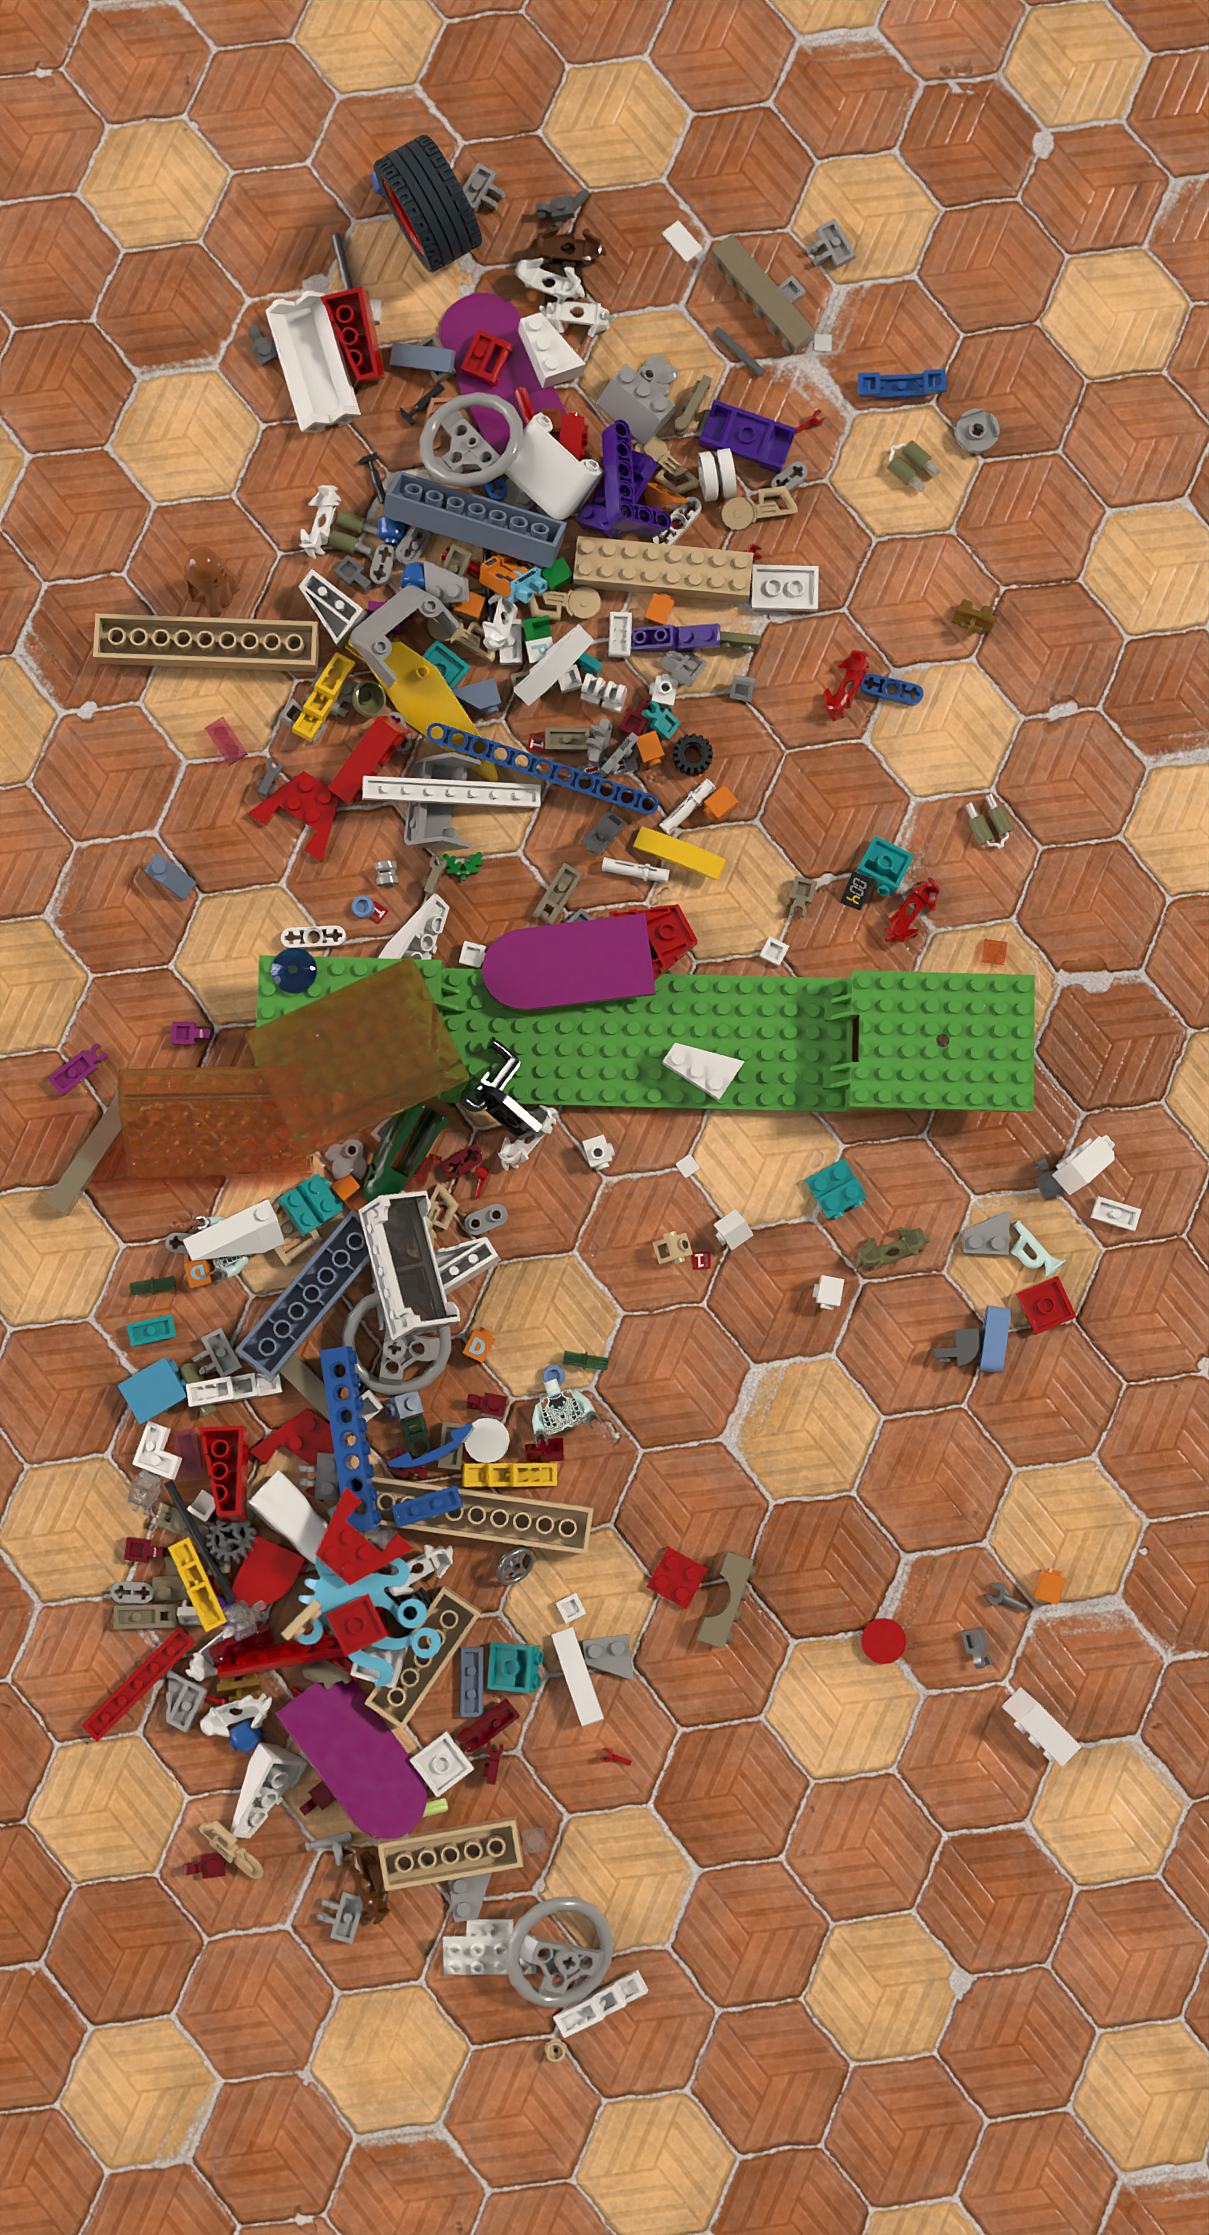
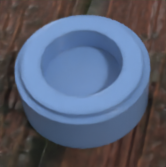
M361 895L353 900L351 908L358 918L366 919L374 913L375 905L368 896Z
M550 1365L543 1372V1381L546 1382L556 1378L560 1386L565 1380V1372L558 1365Z

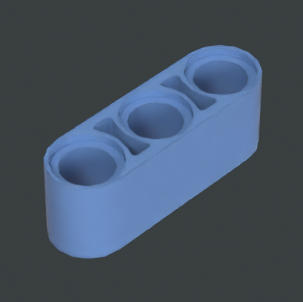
M987 1305L978 1370L1002 1373L1011 1315L1010 1308Z

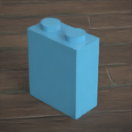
M164 1357L117 1385L140 1425L147 1423L188 1398L186 1382L179 1377L177 1372L180 1370L174 1359L170 1360L168 1357Z

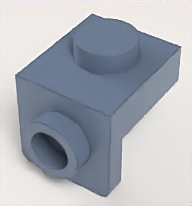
M418 1391L385 1400V1411L388 1417H390L391 1422L424 1412Z

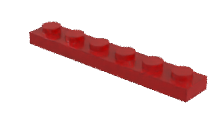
M179 1626L81 1726L98 1742L197 1641L182 1626Z
M331 1634L321 1636L313 1644L305 1645L299 1641L255 1649L243 1656L231 1658L229 1663L217 1666V1675L219 1679L342 1657L345 1654L335 1635Z

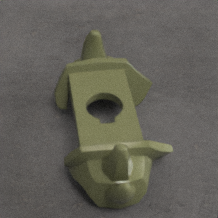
M902 1227L898 1228V1232L903 1238L887 1245L873 1248L875 1238H869L867 1243L857 1250L856 1268L858 1269L863 1265L865 1271H869L870 1266L878 1270L881 1266L912 1255L917 1256L918 1251H924V1242L930 1243V1238L923 1233L921 1228L908 1229ZM890 1249L899 1250L896 1256H885Z

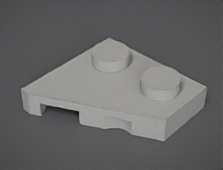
M633 732L628 735L597 772L603 777L608 775V773L613 775L620 767L618 762L621 758L624 757L626 759L634 750L632 746L639 737Z
M1004 1212L964 1230L962 1253L1009 1255L1010 1212Z

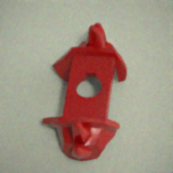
M852 650L850 655L837 665L838 668L847 669V672L834 696H832L829 688H826L823 692V697L825 698L823 708L827 710L833 722L836 721V716L844 718L843 710L851 708L852 701L866 673H869L868 669L870 666L866 657H869V654L865 651ZM854 681V687L846 693V685Z
M929 877L928 882L922 881L917 883L918 886H912L913 890L895 915L889 919L891 928H885L884 930L889 934L885 938L886 941H900L903 943L908 938L918 935L919 930L909 929V926L923 906L928 904L932 911L936 910L935 907L940 888L936 885L933 878ZM915 903L913 912L907 915V906Z

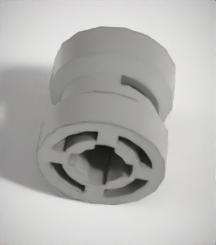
M389 860L375 863V871L378 873L376 879L378 887H391L399 884L398 876L395 872L397 870L396 861Z

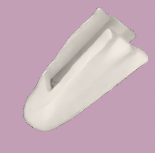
M278 1470L250 1498L247 1506L271 1529L288 1539L304 1557L315 1564V1552L329 1524L316 1514L303 1494Z

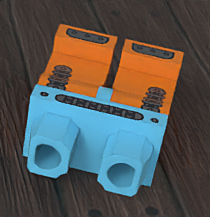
M498 553L496 557L493 556L481 564L479 582L498 594L508 597V601L511 603L518 600L528 603L533 598L534 591L542 594L546 591L547 581L540 577V568L524 563L515 557Z

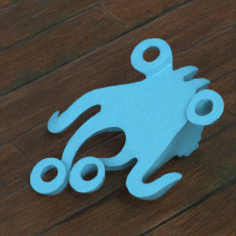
M316 1556L315 1566L320 1580H305L306 1586L313 1589L315 1595H300L298 1600L308 1605L315 1599L323 1605L320 1609L322 1614L312 1623L314 1626L312 1634L308 1636L302 1634L297 1640L305 1645L316 1643L323 1633V1623L327 1624L334 1633L326 1614L368 1593L375 1607L381 1606L388 1609L401 1625L408 1628L419 1627L426 1619L427 1610L425 1605L417 1599H409L400 1606H397L384 1592L385 1587H400L407 1582L410 1571L406 1562L401 1558L390 1562V1564L397 1567L399 1571L397 1575L371 1573L349 1586ZM407 1606L416 1608L417 1616L415 1619L407 1620L404 1617L403 1611ZM422 1628L403 1638L393 1639L385 1637L371 1644V1646L380 1649L399 1650L411 1645L417 1656L430 1658L439 1651L441 1640L435 1630ZM422 1636H428L432 1641L431 1647L427 1650H422L418 1646V1640ZM362 1650L348 1656L355 1664L380 1672V1677L374 1682L376 1686L387 1685L392 1680L393 1668L386 1660L368 1655Z

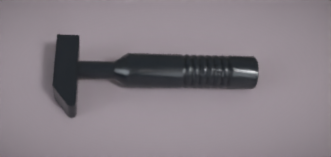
M438 383L415 405V408L409 414L403 408H400L401 416L413 426L416 422L412 416L430 404L431 398H436L445 390L443 385Z
M375 452L362 457L358 464L361 466L369 463L371 469L370 476L379 503L385 504L386 494L379 472L373 464L374 460L379 459L378 454Z

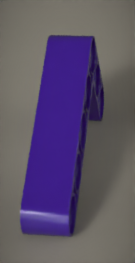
M616 420L602 432L607 521L616 529L655 538L669 529L672 521L669 514L663 510L635 503L631 431L625 421Z

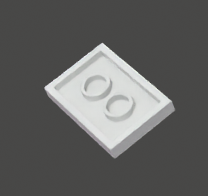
M752 565L751 610L817 612L819 566Z

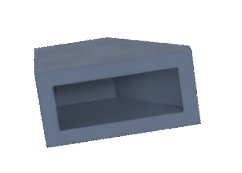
M494 678L452 690L460 704L479 714L493 715L498 713L499 709H502Z
M159 853L154 856L144 870L151 878L184 901L197 884L195 880Z

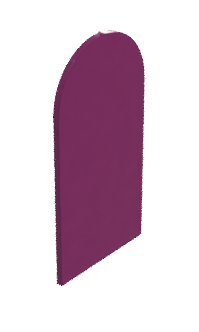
M490 293L470 294L456 301L447 310L442 319L439 336L444 349L455 351L453 366L456 373L453 375L462 394L480 392L498 395L514 406L523 422L524 429L526 425L515 396V390L525 387L534 414L537 415L541 412L551 420L553 429L549 434L560 431L562 414L567 415L554 386L542 389L518 332L522 317L517 309L506 299ZM478 330L507 341L514 346L512 353L508 355L499 374V382L496 387L461 372L460 369ZM495 348L485 372L491 373L501 349ZM481 406L469 408L483 439L501 457L510 440V426L504 415L493 408Z
M645 913L513 930L499 937L489 947L482 965L481 975L490 995L500 1004L515 1010H538L656 995Z
M351 1678L349 1683L338 1681L329 1689L325 1688L323 1682H315L298 1697L292 1699L289 1704L275 1715L359 1830L380 1840H393L412 1832L425 1812L427 1792L424 1779L411 1763V1757L380 1714L364 1704L368 1698L354 1679Z

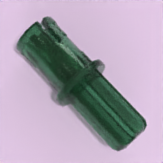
M174 1276L157 1279L151 1277L150 1280L130 1283L132 1295L147 1293L155 1295L156 1292L176 1290Z
M566 1350L564 1352L563 1365L583 1367V1370L592 1368L605 1371L608 1368L609 1360L606 1357L588 1355V1352H585V1354Z

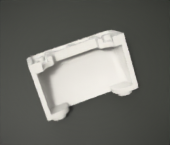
M540 412L523 429L524 441L518 457L504 473L552 518L563 520L582 508L602 477L604 470L592 459H585L579 462L549 434L553 429L551 420Z

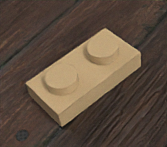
M315 1599L281 1634L287 1640L292 1638L297 1640L306 1631L303 1627L309 1621L313 1623L322 1614L320 1609L323 1605Z

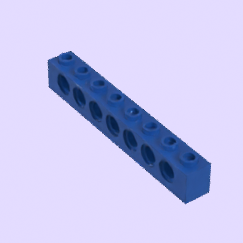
M349 1346L320 1351L340 1493L342 1496L344 1488L347 1487L366 1506L364 1514L359 1513L357 1507L346 1521L359 1532L379 1529L381 1515L379 1510H376L375 1503L378 1495L376 1488L373 1487L374 1469L372 1464L369 1463L368 1456L371 1454L369 1442L366 1441L367 1422L363 1418L361 1410L364 1409V1401L362 1396H359L358 1387L361 1382L360 1376L355 1370L357 1355L352 1347ZM341 1365L345 1367V1374L343 1377H340L337 1373V1370ZM343 1388H347L349 1391V1396L346 1400H343L341 1397ZM348 1410L352 1413V1420L349 1423L344 1419V1414ZM353 1433L356 1438V1441L352 1446L348 1443L347 1440L349 1434ZM354 1456L359 1459L357 1468H353L351 1465V1459ZM357 1479L362 1481V1489L360 1491H357L354 1487Z

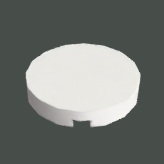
M482 1418L473 1422L474 1430L465 1441V1447L469 1455L478 1462L483 1463L495 1462L502 1458L508 1450L510 1442L506 1427L497 1419Z

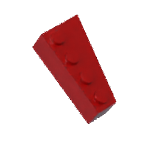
M363 287L320 296L330 321L333 323L338 334L340 343H342L346 351V356L357 380L364 384L384 380L385 375L368 291Z
M378 716L328 789L347 804L359 803L362 800L363 776H378V773L389 762L396 749L403 743L411 731L392 716Z
M244 1425L199 1427L217 1516L223 1523L246 1522L249 1432Z

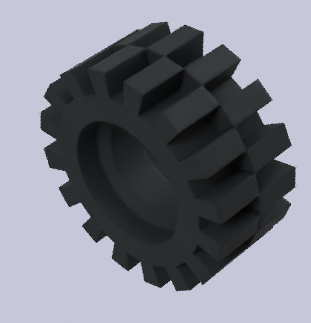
M692 733L691 736L686 734L684 738L678 739L673 750V762H675V767L679 768V772H685L687 776H690V774L697 776L698 773L703 774L710 767L713 752L712 745L709 744L707 738L704 739L702 735L696 736V733ZM690 747H696L701 752V759L695 763L688 762L684 757V752Z
M423 1587L419 1588L407 1599H417L426 1608L434 1601ZM407 1606L403 1611V1615L407 1620H413L417 1616V1610L413 1606Z

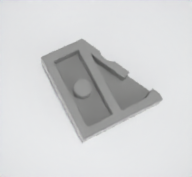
M424 561L425 589L427 593L437 597L442 604L469 601L468 578L457 575L446 568L439 567L431 561Z
M628 1634L583 1640L585 1664L627 1679H634Z
M168 1670L169 1688L166 1698L168 1703L166 1722L184 1732H189L209 1690L172 1670Z
M491 1873L448 1880L454 1922L478 1919Z

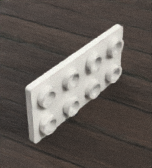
M513 1919L467 1920L466 1936L443 1937L444 1974H508L505 1958L508 1939L513 1931ZM520 1958L519 1962L522 1973L536 1974V1965Z

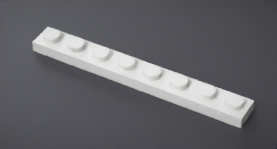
M363 776L362 800L539 808L541 785Z

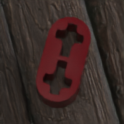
M474 1145L464 1148L445 1163V1174L451 1179L462 1177L482 1161L483 1154L481 1149ZM469 1150L479 1153L476 1155L477 1160L475 1162L472 1159L466 1163L464 1162V1159L469 1156L467 1153ZM460 1162L463 1163V1165L458 1168V1174H455L454 1172L450 1174L448 1172L451 1169L449 1166L451 1163H453L454 1165H457Z

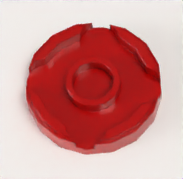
M876 1618L864 1627L861 1634V1648L865 1655L873 1662L890 1664L898 1660L905 1651L907 1644L906 1634L902 1627L894 1620Z

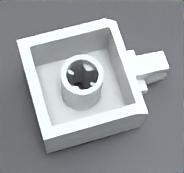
M1107 1135L1102 1138L1099 1136L1093 1141L1089 1138L1082 1145L1080 1144L1071 1152V1155L1056 1165L1058 1170L1052 1176L1069 1195L1073 1194L1088 1184L1114 1161V1152L1112 1150L1115 1146L1114 1142Z

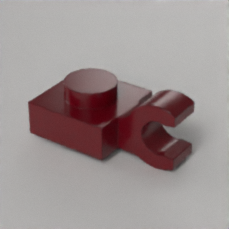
M642 698L636 711L629 709L618 729L628 735L633 732L636 736H640L649 721L641 712L649 709V701Z
M485 1393L483 1399L478 1395L468 1394L466 1408L481 1410V1417L503 1420L507 1396Z
M549 1438L547 1446L544 1439H540L541 1444H538V1447L535 1444L525 1445L526 1462H534L539 1457H541L542 1462L564 1461L563 1438Z
M396 1447L390 1461L408 1452ZM411 1454L413 1460L417 1458L416 1456ZM389 1464L386 1466V1468L405 1478L411 1472L425 1479L429 1472L424 1467L397 1469L391 1468Z
M129 1536L126 1540L124 1560L147 1563L149 1556L166 1557L167 1548L151 1546V1539Z
M488 1741L486 1752L490 1756V1763L485 1762L483 1776L487 1777L486 1784L495 1785L500 1756L504 1746L503 1743H500L499 1750L492 1751L490 1748L491 1741Z
M322 1780L308 1791L312 1798L299 1809L306 1816L317 1805L321 1810H324L336 1798Z
M218 1852L201 1854L200 1861L185 1863V1875L202 1872V1879L226 1876L225 1858Z

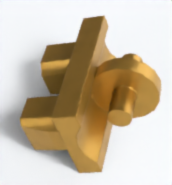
M963 599L960 605H957L951 623L968 629L966 636L971 637L973 631L989 634L996 617L993 615V608L982 606L981 610L977 611L972 609L973 603L971 601Z
M257 1673L243 1675V1680L235 1681V1677L220 1679V1684H217V1691L220 1692L221 1696L230 1695V1703L241 1700L247 1695L252 1696V1691L262 1690V1683L258 1679Z

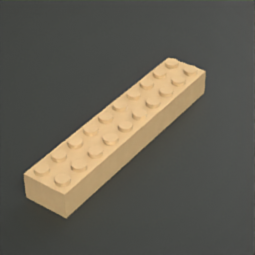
M95 613L93 658L98 664L318 672L320 628L318 622Z
M374 1476L372 1483L378 1495V1499L375 1501L376 1510H379L381 1515V1523L379 1525L396 1527L390 1506L451 1486ZM458 1488L463 1504L462 1508L400 1527L587 1554L594 1507ZM364 1503L362 1505L361 1514H364V1512L366 1511V1506Z

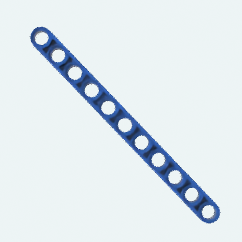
M433 723L427 729L428 739L445 747L644 814H652L658 808L659 803L655 796L441 723ZM436 726L441 727L443 736L440 739H434L431 736L432 728ZM457 733L462 734L465 739L464 744L459 747L452 743V737ZM476 741H483L486 745L485 751L481 754H477L473 750V745ZM497 748H504L506 750L507 757L505 760L498 761L495 758L494 752ZM525 755L528 758V765L525 768L517 767L515 763L517 756ZM540 762H545L549 765V772L546 775H540L536 770ZM562 769L570 772V779L567 782H561L557 777L558 772ZM583 776L591 779V786L588 789H582L579 786V780ZM605 783L612 786V793L609 796L601 795V785ZM628 790L633 793V800L630 803L622 802L621 794L624 791ZM645 798L653 799L654 807L651 810L643 809L642 802Z

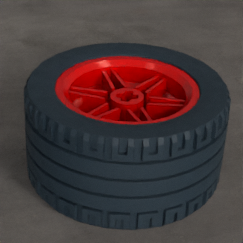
M421 135L374 163L373 167L377 181L399 227L416 256L429 272H435L481 245V231L468 199L447 160L428 135Z

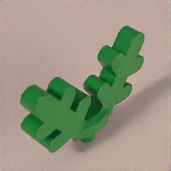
M477 852L475 856L469 855L471 863L464 862L466 870H460L462 867L461 862L455 864L456 856L453 855L450 858L448 854H443V860H447L446 868L450 867V869H447V874H455L461 877V881H466V876H471V873L478 874L479 868L476 866H483L481 852Z

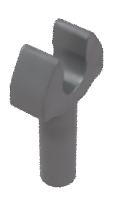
M999 1582L990 1583L993 1588L998 1589L999 1595L993 1597L985 1594L989 1603L997 1606L998 1603L1004 1602L1022 1612L1026 1611L1028 1604L1008 1595L1004 1584Z

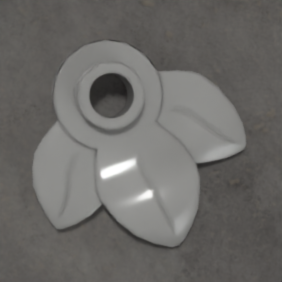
M662 354L650 356L645 366H642L637 372L664 396L670 395L668 384L675 381L679 376V372L675 367L665 364V357Z
M349 1139L343 1144H334L327 1150L325 1158L334 1161L332 1164V1174L335 1179L344 1178L352 1173L357 1179L361 1180L366 1174L367 1161L363 1157L364 1147L359 1140ZM350 1146L356 1148L355 1154L349 1153L348 1149Z

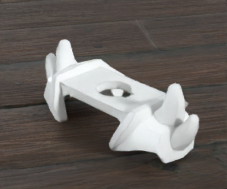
M541 257L540 259L521 260L514 270V274L525 283L526 288L530 287L556 296L563 301L567 297H573L574 300H577L579 296L585 297L584 290L580 284L581 279L574 274V268H564L567 275L565 278L540 269L539 267L544 260ZM553 279L555 285L547 288L543 285L542 280Z
M557 299L555 303L549 302L547 308L540 306V312L556 328L558 333H563L565 330L561 324L562 322L592 326L588 331V336L593 337L595 333L608 330L610 324L616 319V314L609 315V311L602 308L600 303L589 304ZM575 308H581L584 311V315L580 318H575L570 311Z
M333 485L319 486L317 495L309 502L310 506H318L311 534L308 535L304 529L300 530L302 542L300 546L305 549L312 559H316L315 553L318 555L325 554L320 546L328 542L330 524L336 506L341 502L340 497L334 492L338 488ZM326 516V523L324 526L319 527L321 519Z
M498 593L488 600L489 604L498 601L493 623L486 621L482 623L485 632L483 643L491 651L498 650L502 645L509 647L510 639L508 635L512 620L516 619L518 609L514 603L508 601V597ZM501 613L504 614L503 620H506V624L502 623Z
M539 1105V1108L529 1112L535 1115L538 1122L543 1125L534 1134L535 1137L531 1143L525 1144L526 1138L522 1140L517 1139L511 1144L509 1137H505L502 1149L498 1153L505 1171H508L509 1164L513 1168H519L517 1163H524L528 1160V1154L546 1133H551L553 1130L551 1124L556 1125L557 1123L556 1119L552 1116L558 1113L556 1109Z
M425 1545L424 1553L406 1563L409 1571H411L414 1564L421 1563L423 1564L422 1571L410 1573L409 1579L404 1585L400 1587H385L384 1590L392 1593L394 1596L409 1595L415 1592L409 1585L427 1574L437 1571V1578L440 1579L449 1566L453 1564V1548L448 1546L445 1550L442 1546L433 1548L432 1546ZM393 1565L390 1575L398 1574L399 1571L396 1566Z
M247 1619L244 1625L239 1620H236L235 1627L227 1625L223 1632L199 1652H194V1659L191 1658L189 1662L191 1669L186 1670L187 1675L194 1677L198 1681L217 1675V1668L213 1667V1659L208 1653L209 1648L228 1637L251 1629L249 1620Z
M262 1693L258 1699L247 1695L241 1700L216 1708L211 1707L210 1712L200 1720L202 1731L207 1736L220 1735L230 1737L227 1726L250 1717H255L251 1728H259L262 1726V1720L267 1717V1711L271 1705L272 1698L266 1699L265 1693ZM232 1708L243 1710L240 1715H233L229 1712Z

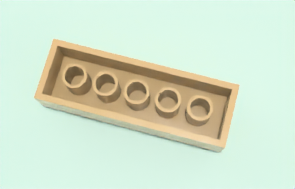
M444 1585L427 1610L426 1619L423 1624L412 1632L413 1634L422 1628L435 1630L441 1640L439 1651L433 1657L421 1658L415 1654L411 1645L408 1646L396 1688L376 1686L364 1704L403 1730L480 1616L482 1610ZM428 1636L419 1638L418 1646L420 1649L427 1650L431 1647L432 1641Z
M516 1815L408 1834L393 1840H379L378 1843L385 1891L523 1867L524 1862Z

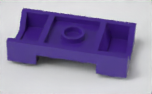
M713 400L708 420L699 438L698 446L715 452L720 449L730 448L731 454L759 463L761 468L780 474L792 445L796 428Z
M632 450L635 503H637L658 464L652 456ZM603 480L591 503L585 501L575 521L584 530L587 527H591L617 540L622 530L612 527L607 521L605 483Z

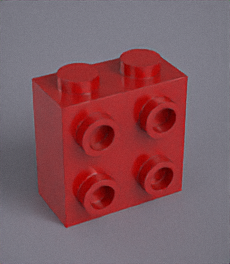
M562 414L559 443L579 462L586 458L588 425H585V419L580 414Z

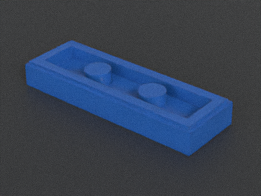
M457 1485L390 1507L396 1527L400 1528L462 1508L463 1504Z

